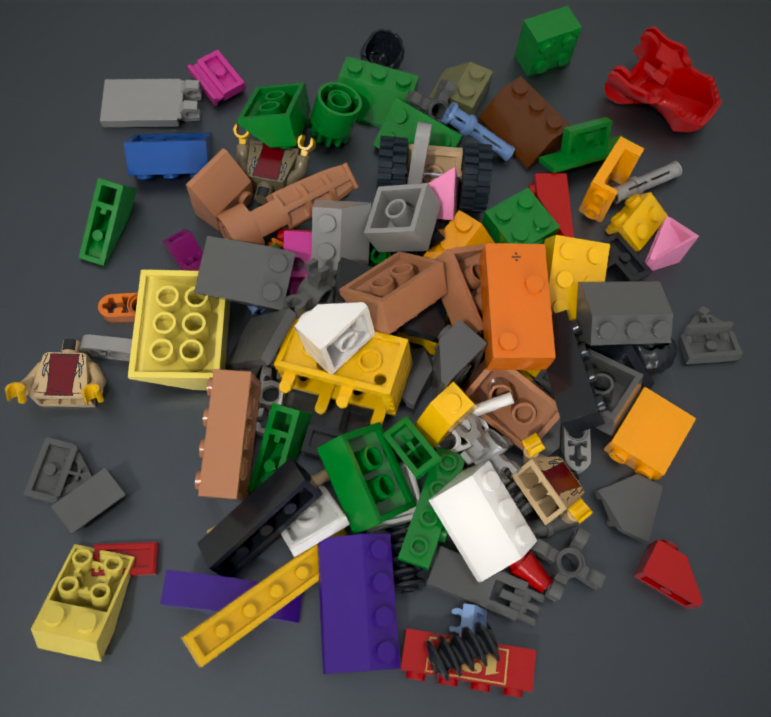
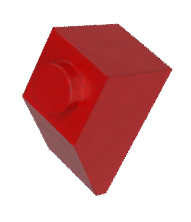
M658 539L648 544L633 576L686 609L700 607L703 600L687 556L679 552V548L675 544L666 540L660 541Z

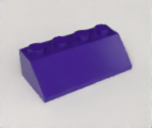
M355 534L330 537L317 543L323 674L400 669L391 535Z

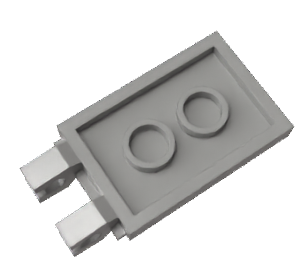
M105 79L100 123L102 127H178L180 120L185 122L200 121L201 111L198 109L197 101L202 100L199 80L181 81V79Z

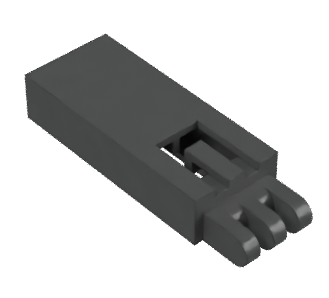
M440 546L425 584V586L465 603L477 605L487 610V612L510 622L518 620L533 627H536L538 620L527 616V611L540 615L542 608L530 603L531 599L544 603L546 597L527 588L528 582L502 571L497 572L482 582H477L462 555ZM494 586L501 588L498 598L511 601L509 607L489 599Z

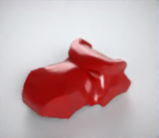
M648 27L640 37L641 44L637 45L633 50L640 61L631 72L623 65L616 66L608 74V80L605 83L606 97L622 105L650 104L665 118L673 132L685 133L700 130L712 118L722 103L714 77L699 71L691 65L692 59L688 56L685 45L667 38L657 27Z

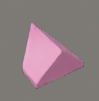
M456 167L428 183L441 202L437 219H454L458 207L459 191Z
M666 216L656 232L645 263L652 271L679 263L699 235L673 218Z

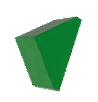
M407 416L383 433V436L417 480L442 461L441 457Z

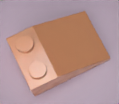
M484 360L461 387L475 404L511 392L514 404L480 415L479 417L502 435L507 436L511 442L523 451L525 448L521 442L523 439L537 433L541 440L560 418L555 398L524 370H486Z

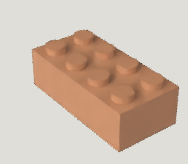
M214 369L213 378L210 377L208 379L207 395L210 396L209 408H205L203 414V425L207 427L205 439L201 440L199 446V456L203 458L201 471H197L195 478V488L199 490L198 496L244 501L249 496L248 487L252 474L262 385L252 372Z

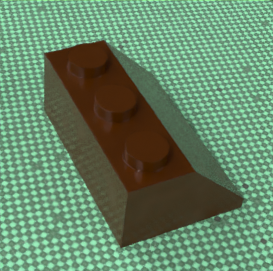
M521 76L504 86L478 119L489 131L510 146L515 147L513 156L526 170L538 164L539 157L552 154L560 149L564 127L571 126Z

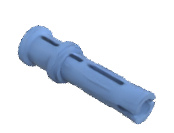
M453 102L445 111L441 120L443 124H450L465 137L470 136L480 144H491L492 152L504 161L509 160L513 155L515 147L510 146L479 124L475 115H469L458 108L456 102ZM455 117L460 118L462 122L458 121ZM483 135L495 142L497 146L484 139Z

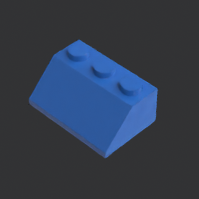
M212 132L133 135L124 142L128 175H136L137 179L153 178V175L163 174V178H177L179 174H190V177H194L212 159Z

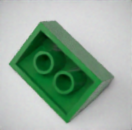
M347 56L337 82L352 87L361 98L362 106L356 122L381 128L395 98L405 101L404 99L409 90L412 92L418 91L419 76Z
M305 82L256 87L237 118L238 125L270 148L289 149L296 146L297 140L311 113Z
M380 422L342 434L317 448L354 535L417 506L389 442L383 436L385 432Z

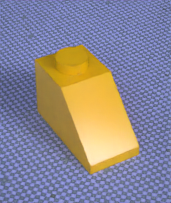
M452 382L428 405L414 426L435 449L478 407L456 383Z

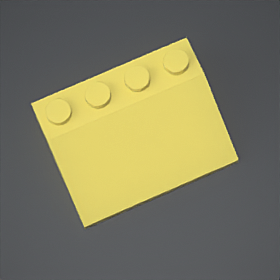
M141 270L128 371L129 379L191 390H207L208 379L210 377L213 378L214 369L225 370L231 302L194 293L199 271Z

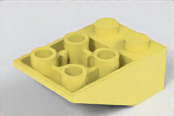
M74 544L31 628L37 647L101 662L115 631L131 576L129 572L133 568L135 557L100 550L99 562L93 561L94 548ZM92 568L95 569V572H99L100 569L104 570L105 576H91Z

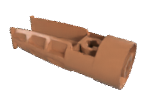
M346 162L306 177L266 197V204L250 212L244 204L239 203L216 215V221L224 239L265 245L264 236L280 228L293 229L311 219L315 200L340 201L359 186Z

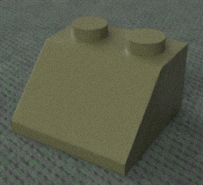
M472 62L445 69L428 98H434L441 79H448L457 84L447 101L449 105L456 102L458 108L467 114L476 115L489 91L493 71ZM437 104L432 108V111L438 113Z

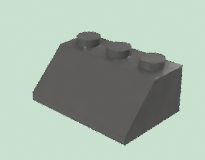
M660 281L578 282L576 318L583 334L578 336L579 341L588 345L671 343L673 312Z
M461 320L454 326L447 325L437 337L439 342L434 349L436 354L432 358V401L452 382L461 388L478 368L487 346V342Z

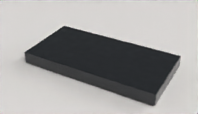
M342 257L338 262L332 304L347 303L340 295L339 289L373 267ZM438 299L436 303L428 306L396 331L438 343L439 339L437 337L445 328L446 309L442 299Z

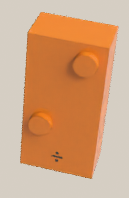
M485 243L479 258L483 332L484 341L487 342L485 348L486 370H547L556 356L545 244Z

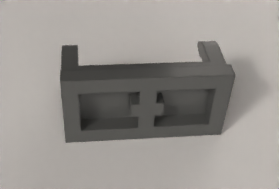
M104 468L51 507L70 533L74 534L78 529L126 496V492L111 471Z

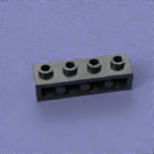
M567 310L553 314L552 324L556 358L547 368V374L561 423L568 434L573 435L606 424L602 413L606 412L607 408L602 394L596 395L594 386L599 385L593 367H587L586 361L590 360V355L585 343L580 344L578 336L583 334L577 318L571 320Z
M290 457L205 535L197 544L208 568L220 576L233 578L323 495L310 474Z

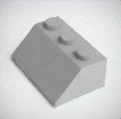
M314 201L312 207L311 259L315 258L318 260L319 269L328 266L330 273L335 270L337 271L338 262L342 257L368 265L370 241L364 235V230L371 211V202Z

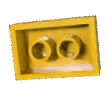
M554 235L544 241L551 313L553 315L567 310L571 320L576 319L578 282L605 281L610 244Z

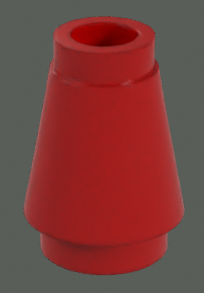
M531 550L520 560L508 566L511 574L528 582V585L537 589L540 593L546 590L553 580Z

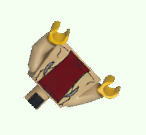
M64 339L61 352L45 353L41 362H38L23 380L8 384L5 387L7 401L17 397L20 404L26 403V396L29 395L39 406L96 407V398L98 403L104 401L102 393L107 381L99 365L93 362L87 354L80 353V341Z
M537 433L523 439L521 442L525 447L523 452L524 465L519 473L511 475L545 525L549 524L559 515L565 523L572 524L578 522L581 524L593 514V511L581 498L585 492L579 483L577 473L570 470L559 456L547 457L540 454L539 452L546 448Z

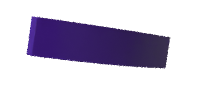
M166 570L160 604L165 607L199 610L204 614L213 615L259 582ZM303 593L266 620L299 623Z

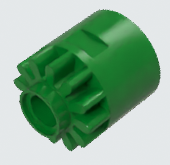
M340 82L323 84L318 90L308 123V128L311 129L310 135H317L316 141L318 143H325L327 147H330L331 144L340 147L341 142L347 143L362 106L359 94L352 87Z

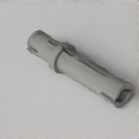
M673 161L642 176H633L626 183L613 187L618 191L613 203H620V201L628 199L634 194L641 195L648 189L681 176L682 167L680 163ZM662 175L661 177H659V178H657V179L651 180L652 178H654V177H656V176ZM640 184V186L629 190V188Z

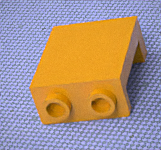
M620 136L591 182L578 211L589 219L602 222L618 193L616 189L607 185L610 179L620 185L626 183L644 148Z
M644 387L614 436L606 444L604 450L609 453L610 458L614 461L628 465L635 470L636 474L655 482L666 473L696 418Z

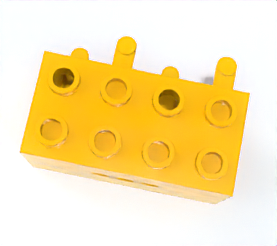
M297 317L295 318L274 362L275 368L281 374L282 380L279 384V389L282 393H288L291 389L318 395L315 411L321 415L326 413L330 399L336 400L337 406L342 409L346 408L348 404L374 410L370 422L371 425L378 422L383 425L386 414L396 416L413 365L408 339L375 331V335L331 376L306 352L294 327L299 320ZM302 376L308 378L306 381L300 380ZM355 390L363 392L361 395L354 394Z

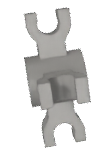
M469 414L466 419L471 423V430L467 431L465 426H458L455 429L459 436L468 439L472 444L468 450H464L460 455L468 464L475 463L478 465L490 461L501 481L506 485L510 481L504 474L506 467L513 474H517L522 470L516 462L507 459L504 455L508 448H511L514 444L507 436H501L493 429H488L484 432L480 419L475 414Z

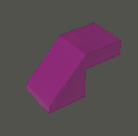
M185 228L162 241L180 270L199 271L203 252L192 232Z

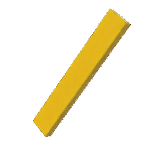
M343 528L328 538L347 536L348 534ZM317 544L295 556L181 637L198 667L206 665L319 581Z

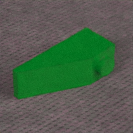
M101 178L97 179L78 258L103 266L107 265L130 217L136 188Z
M272 404L248 492L252 493L290 457L296 461L302 448L312 413L286 405Z

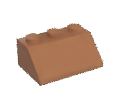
M485 244L447 249L434 259L442 261L444 266L447 294L441 297L452 326L461 320L482 338L484 337L479 258Z
M398 251L340 288L339 292L347 303L364 302L368 306L374 330L390 334L447 294L443 262Z

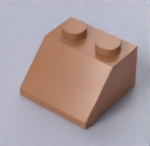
M224 148L186 184L195 214L218 231L220 229L216 221V215L239 203L244 204L246 207L251 203L254 196L251 180Z

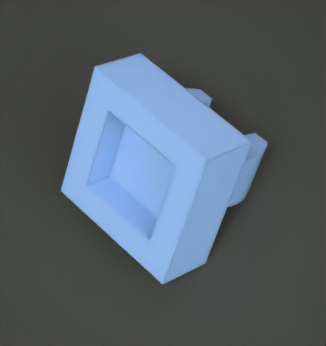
M463 604V610L460 608L452 609V614L462 618L461 625L459 627L450 626L449 631H455L460 637L461 629L465 626L470 628L472 632L476 622L482 623L484 627L486 626L487 610L472 604Z

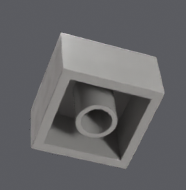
M428 183L380 186L375 195L364 235L378 252L428 251L441 202Z

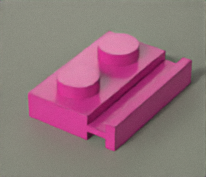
M219 50L200 58L193 66L191 64L187 65L189 74L194 80H199L201 89L215 106L218 105V101L222 99L227 100L246 89L245 82Z

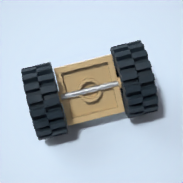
M381 136L377 189L380 186L407 185L414 144H409L407 158L408 138ZM464 142L463 148L429 145L422 183H429L456 167L459 179L457 209L460 211L485 212L492 179V145Z

